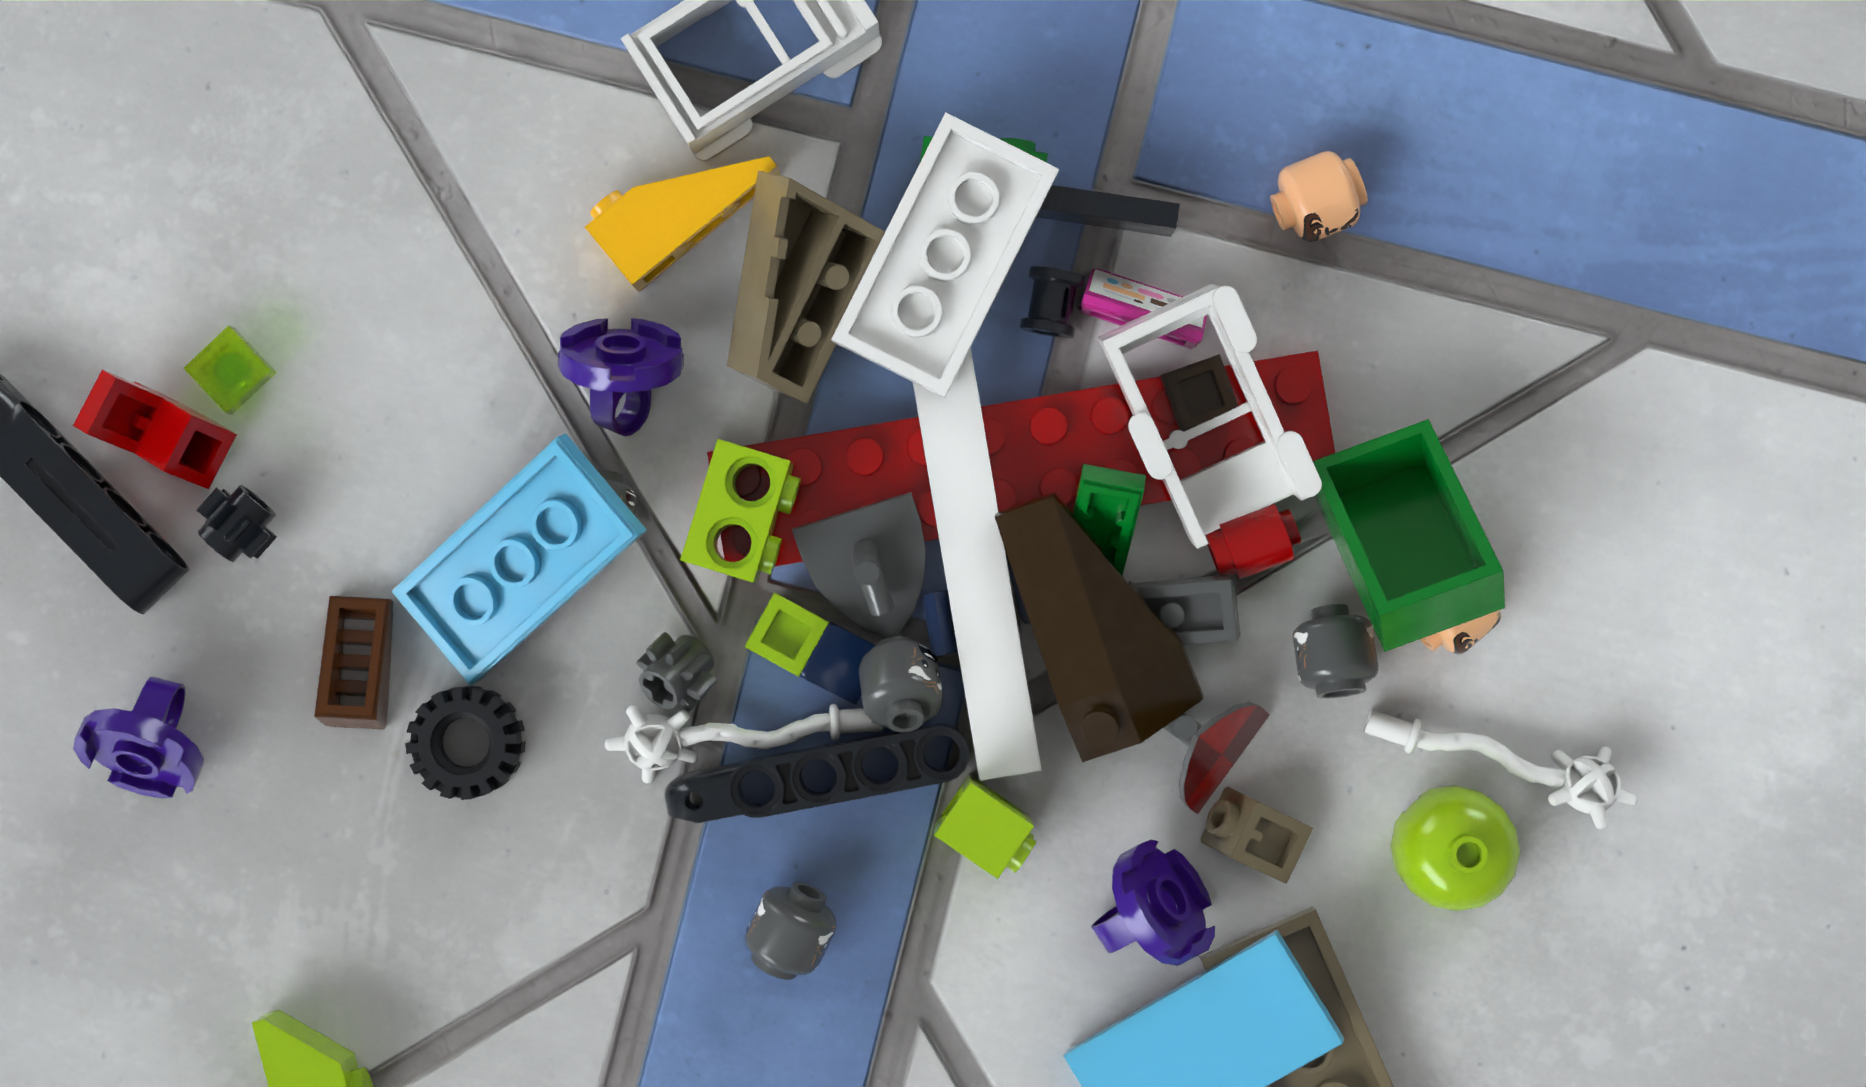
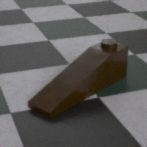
M1055 493L995 514V520L1058 706L1082 762L1144 742L1203 700L1204 694L1182 640L1168 624L1165 626L1143 601L1144 596L1131 581L1127 582L1102 554V547Z

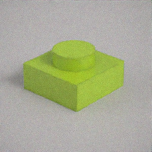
M774 592L744 647L800 677L829 621Z

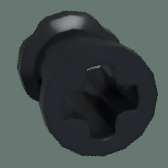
M1031 266L1029 277L1034 280L1028 317L1021 319V330L1059 338H1073L1075 328L1070 325L1076 288L1083 286L1085 276L1057 268Z

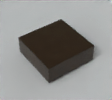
M1220 354L1159 376L1177 428L1183 432L1238 406Z

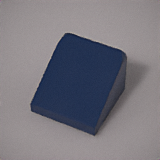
M948 590L925 594L922 600L931 654L935 653V656L958 652Z
M830 621L800 677L856 705L861 697L859 665L863 656L874 648L875 645Z

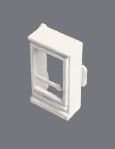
M684 0L634 33L626 34L621 40L694 156L699 160L707 161L748 136L753 129L751 117L822 72L829 78H839L880 51L882 39L879 31V22L865 0H793L819 42L791 60L756 7L754 0H736L739 6L747 9L782 65L701 117L656 47L733 0Z
M1210 284L1097 337L1133 414L1129 420L1128 429L1145 467L1153 478L1163 480L1185 532L1197 549L1209 544L1205 535L1219 529V524L1265 508L1291 495H1295L1302 501L1320 492L1322 482L1302 437L1294 431L1284 432L1249 352L1256 346L1257 336L1240 297L1234 288ZM1208 315L1247 402L1184 432L1182 430H1174L1170 433L1168 439L1162 441L1123 354ZM1250 411L1252 412L1263 436V442L1188 477L1179 479L1167 452L1168 449L1173 447L1176 449L1184 448L1188 440Z

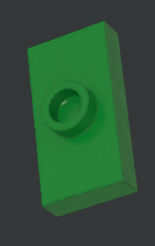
M1083 464L1072 514L1102 547V554L1123 576L1144 493L1146 475Z

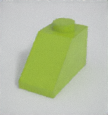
M276 1010L266 1013L252 1022L268 1087H373L368 1070L365 1067H358L354 1052L283 1011Z

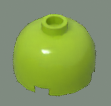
M1455 785L1429 789L1418 796L1419 799L1411 803L1406 812L1403 811L1395 822L1390 845L1394 868L1408 889L1429 905L1452 911L1483 907L1502 895L1516 875L1520 856L1516 828L1503 807L1484 793Z

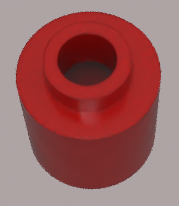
M1275 504L1219 524V529L1205 535L1209 543L1207 544L1219 576L1234 574L1238 580L1294 560L1292 547L1302 543L1291 511L1286 509L1279 512Z

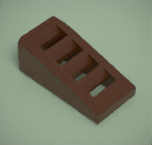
M329 597L314 715L324 725L344 728L385 729L389 700L393 601L391 599ZM344 619L375 620L374 631L344 629ZM343 644L372 646L371 655L343 654ZM342 670L369 671L368 681L342 680ZM340 695L366 697L365 706L340 705Z

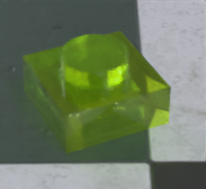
M229 325L184 367L185 371L225 413L231 415L277 373L240 332Z

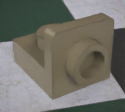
M1226 787L1219 800L1208 813L1201 842L1229 858L1287 884L1313 828L1230 787Z

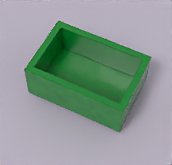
M1429 419L1313 461L1322 482L1320 492L1315 495L1316 502L1384 652L1505 608L1503 568Z

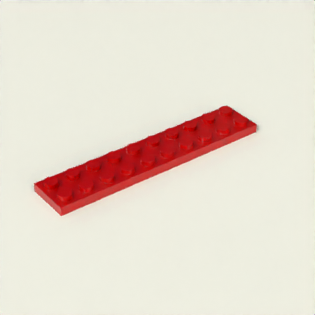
M1318 350L1253 361L1284 432L1294 431L1302 437L1312 461L1334 454L1335 447ZM1231 365L1224 366L1238 406L1246 403V398ZM1160 378L1136 380L1135 382L1162 441L1169 438L1172 431L1178 430ZM1119 383L981 406L998 512L1055 493L1072 513L1083 464L1146 475L1140 506L1172 501L1163 480L1155 479L1148 473L1129 432L1128 423L1133 414ZM1250 411L1188 440L1184 448L1176 449L1173 447L1168 449L1167 452L1181 480L1263 442L1264 439ZM919 417L744 446L791 461L794 464L791 475L801 478L791 513L779 512L772 536L782 538L775 567L803 562L792 528L908 492H912L921 520L924 542L939 540ZM714 451L707 452L709 465ZM747 467L737 477V492L746 501H757L763 498L770 488V477L763 467ZM738 525L730 526L720 534L724 559L729 562H737L748 555L752 541L750 534L745 528Z

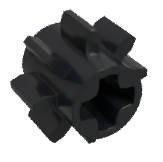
M239 485L232 494L225 489L221 491L216 487L196 509L207 519L205 524L198 530V534L212 549L231 562H235L242 553L250 559L253 556L258 559L277 538L267 528V525L276 516L275 512L259 496L243 485Z

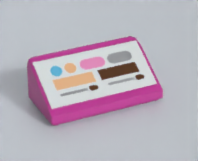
M1094 268L1090 273L1079 310L1083 314L1122 326L1183 296L1099 268ZM1207 315L1158 339L1189 349L1195 348L1202 341Z

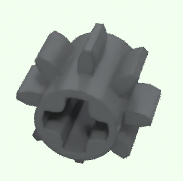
M663 632L646 649V653L636 663L644 670L639 677L643 693L652 703L664 709H672L680 702L682 707L689 712L717 683V679L709 673L714 666V659L710 650L703 642L690 635H681L673 641L667 632Z

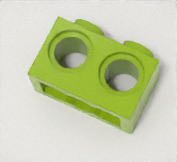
M717 439L680 561L752 583H758L761 572L771 575L782 543V538L772 536L779 512L791 513L800 486L801 478L791 475L794 464L780 457ZM750 466L763 467L770 477V488L767 494L757 501L742 499L736 489L738 475L742 470ZM735 525L742 526L751 537L752 545L750 552L740 561L729 562L721 556L718 550V538L726 528Z
M968 774L934 824L935 837L996 879H999L1006 867L1016 873L1037 842L1033 839L1034 835L1030 833L1034 827L1030 815L970 774Z

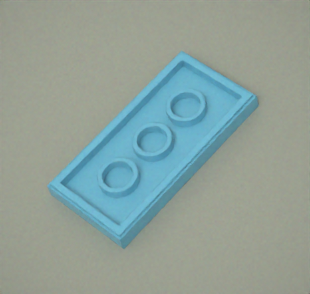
M565 433L556 437L396 586L392 593L468 684L472 686L484 678L640 538L647 529Z
M1275 930L1073 1046L1065 1052L1063 1057L1082 1087H1266L1343 1044L1344 1036L1279 931Z

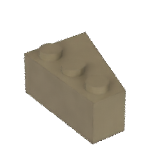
M758 170L727 366L781 394L808 404L836 346V343L832 342L831 339L885 231L789 177Z

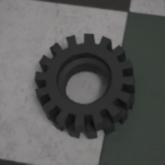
M479 686L451 688L432 695L431 700L427 703H422L415 711L418 715L415 721L409 722L407 733H411V740L405 743L406 754H412L414 763L410 764L414 775L420 773L424 778L421 784L427 789H436L441 792L440 796L448 799L454 797L461 798V800L474 799L501 788L509 781L508 778L517 772L521 764L519 758L521 753L525 752L526 741H522L521 732L525 731L522 720L518 721L515 717L514 712L517 710L510 702L505 703L500 698L501 694L493 690L487 691ZM470 718L476 720L488 733V752L484 759L475 766H460L451 761L445 753L443 747L445 731L457 719Z

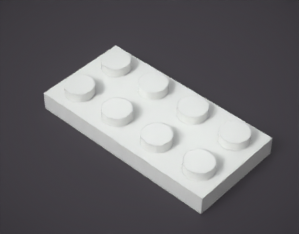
M945 112L831 339L832 342L946 398L1058 175L1059 169Z

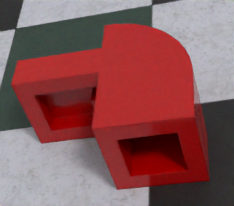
M103 369L73 424L74 427L87 435L132 452L163 472L208 490L237 436L236 433L178 401L136 381L134 383Z

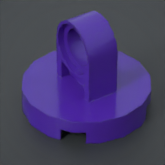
M608 318L576 324L561 334L558 367L562 375L576 385L590 388V413L594 423L625 437L636 433L646 422L651 407V389L668 385L681 375L684 367V354L681 348L679 333L663 324L631 318V329H608ZM626 393V400L622 411L615 418L618 403Z
M150 677L146 681L132 711L114 708L95 710L84 717L74 739L73 750L80 762L88 769H90L95 759L104 767L112 770L108 777V782L144 796L163 799L172 798L177 787L184 788L186 794L190 793L194 789L204 762L198 746L176 729L185 703L186 692L184 684L157 677Z
M1150 839L1120 854L1113 867L1112 890L1117 906L1097 919L1091 927L1108 953L1118 951L1136 941L1146 953L1161 963L1179 966L1209 950L1215 937V926L1206 928L1203 910L1211 906L1212 903L1198 872L1184 855L1176 849L1164 853L1156 848L1159 841Z

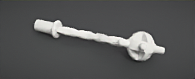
M836 704L830 705L829 713L813 714L806 719L795 721L778 730L769 732L746 730L735 724L711 722L681 728L690 718L686 710H680L669 718L660 714L644 715L636 705H630L626 713L632 723L628 727L625 736L606 739L605 748L608 751H626L629 760L642 769V781L651 783L654 780L656 770L669 767L677 759L695 763L698 759V753L685 746L703 741H726L747 748L768 750L773 747L788 745L815 732L830 731L831 738L838 740L840 734L883 731V727L873 723L866 716L863 708L838 709Z
M1371 709L1365 724L1364 733L1403 745L1404 751L1408 754L1413 752L1415 746L1429 751H1479L1498 761L1508 772L1531 783L1559 787L1561 789L1548 796L1549 803L1556 806L1567 802L1574 809L1591 814L1597 829H1605L1608 826L1605 811L1615 802L1634 806L1638 801L1636 794L1620 788L1619 776L1615 768L1609 764L1612 750L1609 747H1601L1596 757L1582 756L1574 760L1557 749L1552 753L1551 758L1561 769L1536 766L1516 756L1506 745L1487 735H1477L1468 732L1438 734L1421 729L1422 721L1419 718L1414 719L1411 723Z

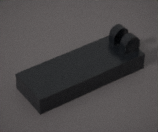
M1052 185L1037 218L1171 237L1177 227L1180 204Z

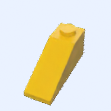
M770 156L632 187L624 195L619 190L608 194L592 208L590 214L594 219L585 226V229L631 285L640 292L754 198L758 170L780 176L781 174L777 164Z

